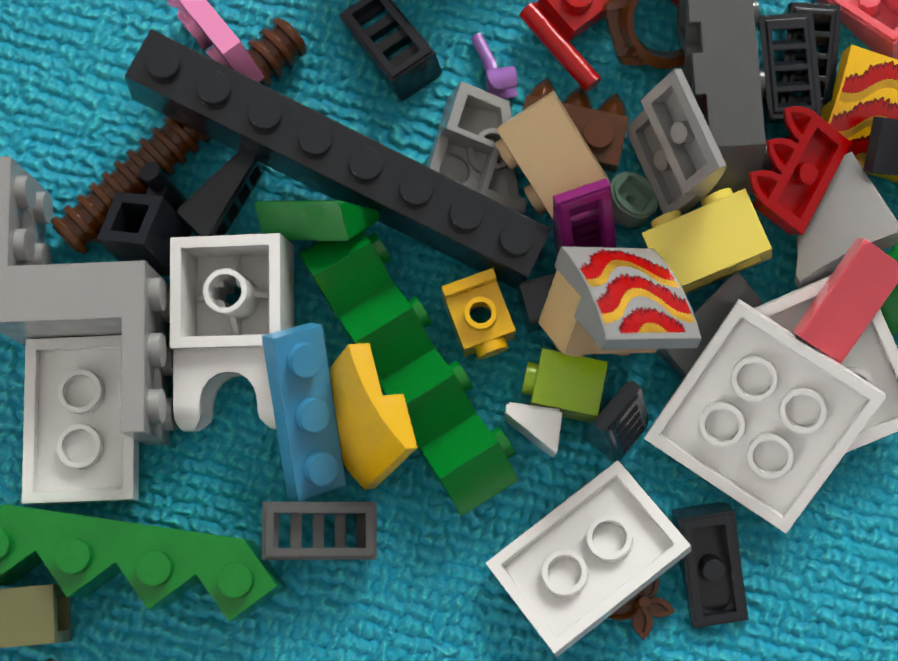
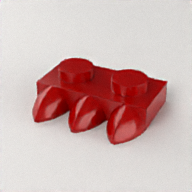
M792 106L783 109L785 126L790 134L788 138H774L766 141L767 154L772 164L771 170L750 172L749 181L755 196L753 207L789 235H803L851 142L813 110L802 106Z

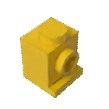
M493 268L441 286L442 300L464 357L476 353L478 359L481 360L500 354L509 348L507 342L515 338L516 330ZM481 306L487 308L491 313V317L487 322L476 323L471 319L470 312L473 309Z

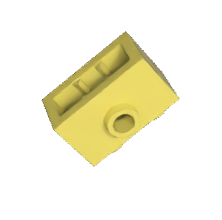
M731 188L716 191L701 200L703 207L684 215L681 214L680 210L663 214L651 221L652 229L642 233L648 249H654L674 273L685 294L731 276L735 271H743L772 258V247L745 188L733 193Z

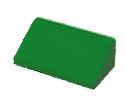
M338 200L257 201L255 203L262 234L280 233L287 240L349 241L380 219L377 210Z

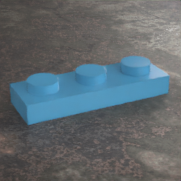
M310 322L263 335L262 343L287 497L300 502L345 486L346 481L323 326Z

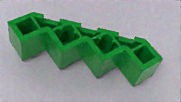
M361 232L349 241H319L299 253L310 275L332 311L335 312L352 343H370L379 383L386 395L404 394L416 444L461 516L517 482L519 479L508 460L516 455L515 450L499 426L490 431L477 415L466 395L467 392L474 389L470 379L457 360L448 365L435 349L424 329L431 325L432 321L416 296L407 300L393 283L384 266L392 259L378 235L374 232L367 237L364 232Z
M9 504L0 506V586L13 585L44 562L67 598L88 597L123 572L147 609L153 610L166 608L199 582H202L229 622L244 619L286 587L268 560H261L262 551L255 541Z

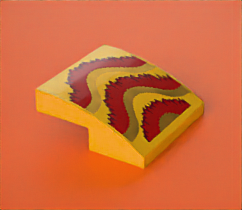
M850 45L842 52L832 99L822 107V118L851 142L846 154L852 152L864 169L873 116L898 120V60ZM865 172L898 183V176Z

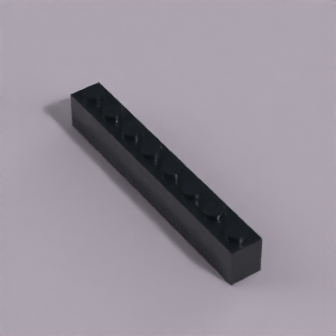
M152 29L124 76L133 100L238 152L242 151L255 157L258 162L338 201L377 210L380 219L377 221L475 270L482 272L493 268L498 281L516 290L521 285V282H524L529 277L551 231V228Z

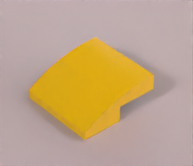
M370 343L348 344L329 368L343 465L364 490L375 489L417 449V444L404 394L382 395Z

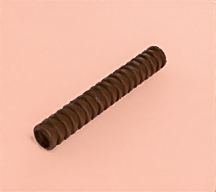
M278 17L271 21L272 28L270 30L263 28L259 32L260 39L258 41L251 39L247 43L248 53L265 77L259 83L267 87L272 85L270 81L272 77L278 79L284 74L282 70L284 66L291 68L295 64L294 57L296 55L303 57L307 53L306 44L299 33L287 21ZM167 116L164 117L162 121L165 125L160 129L154 126L150 130L152 136L148 140L142 137L138 141L140 147L136 151L130 148L126 152L128 158L123 163L120 160L114 162L113 165L116 169L113 172L108 173L104 171L101 174V177L104 179L98 185L92 182L88 186L91 191L86 196L80 193L76 197L78 203L73 208L70 205L64 207L63 210L66 214L59 219L57 216H54L51 219L52 228L77 253L81 252L85 255L89 251L87 245L92 240L95 243L99 242L97 240L98 234L116 193L146 194L148 185L140 177V170L145 164L156 162L168 176H172L175 173L173 167L177 163L184 165L188 161L185 156L189 152L196 154L200 150L198 144L201 141L207 144L212 138Z

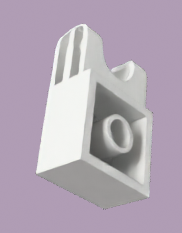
M280 233L170 237V349H173V413L176 424L184 432L201 431L212 422L217 392L226 381L238 376L246 377L254 388L259 419L269 428L276 430L262 336L294 327V245ZM237 285L241 289L240 298L234 305H230L226 302L227 294H235L234 286Z

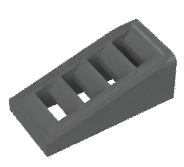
M262 502L261 560L377 559V502ZM279 514H290V548H278ZM302 514L313 515L312 548H301ZM324 515H335L334 548H324ZM346 515H356V548H346Z

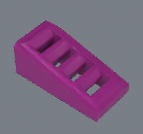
M607 178L553 196V236L557 255L561 246L617 248L611 185Z

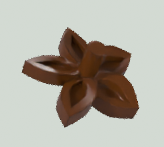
M658 577L608 618L618 621L631 618L633 630L642 640H645L653 626L652 617H665L675 611L668 601L660 597H654L659 588Z

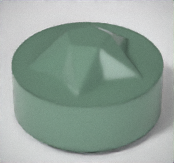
M622 172L616 175L610 182L614 221L626 227H639L656 212L658 208L657 196L650 182L643 176L633 172Z

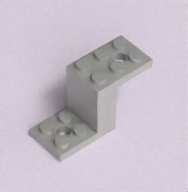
M0 157V333L20 344H25V339L121 335L120 433L148 446L170 445V431L177 430L178 427L174 420L173 397L170 398V376H173V349H170V285L145 260L52 264L51 250L49 245L45 243L46 224H50L53 218L51 195L12 157Z

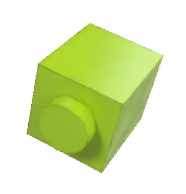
M542 348L538 363L529 361L527 363L521 394L531 395L530 405L560 409L564 418L593 423L599 413L608 362L583 356L573 357L564 355L559 351Z

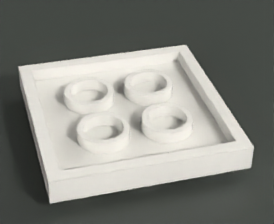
M738 299L656 418L644 439L784 533H787L887 396L874 385Z

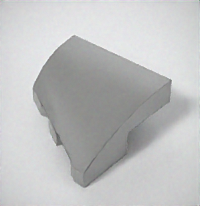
M461 81L448 97L426 166L524 214L526 199L519 196L515 169L511 170L495 145V142L501 139L497 128L512 118L510 103L503 98Z
M852 152L844 155L803 235H796L797 268L795 284L798 289L831 275L857 238H864L881 250L898 245V221Z

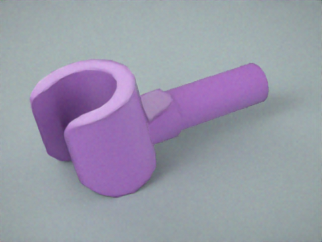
M477 33L473 35L471 41L483 63L488 93L503 99L517 97L516 87L518 81L515 66L498 68L496 59L483 34Z

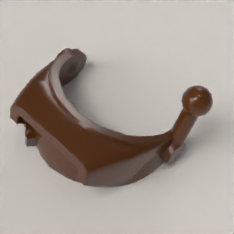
M607 0L603 4L604 16L615 54L620 64L648 65L659 69H672L684 65L685 53L683 48L668 52L656 51L648 48L638 40L634 29V11L638 0Z

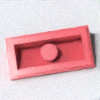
M857 238L792 333L841 364L897 285L898 262L868 240Z

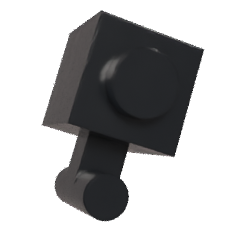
M149 162L140 170V177L148 185L146 194L117 192L97 240L118 261L145 260L159 275L170 276V237H190L192 233L190 227L177 213L178 208L187 198L156 162Z

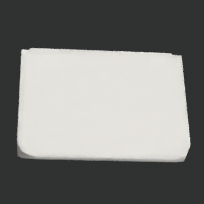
M512 402L506 404L504 420L542 451L554 458L558 450L562 420L560 409Z

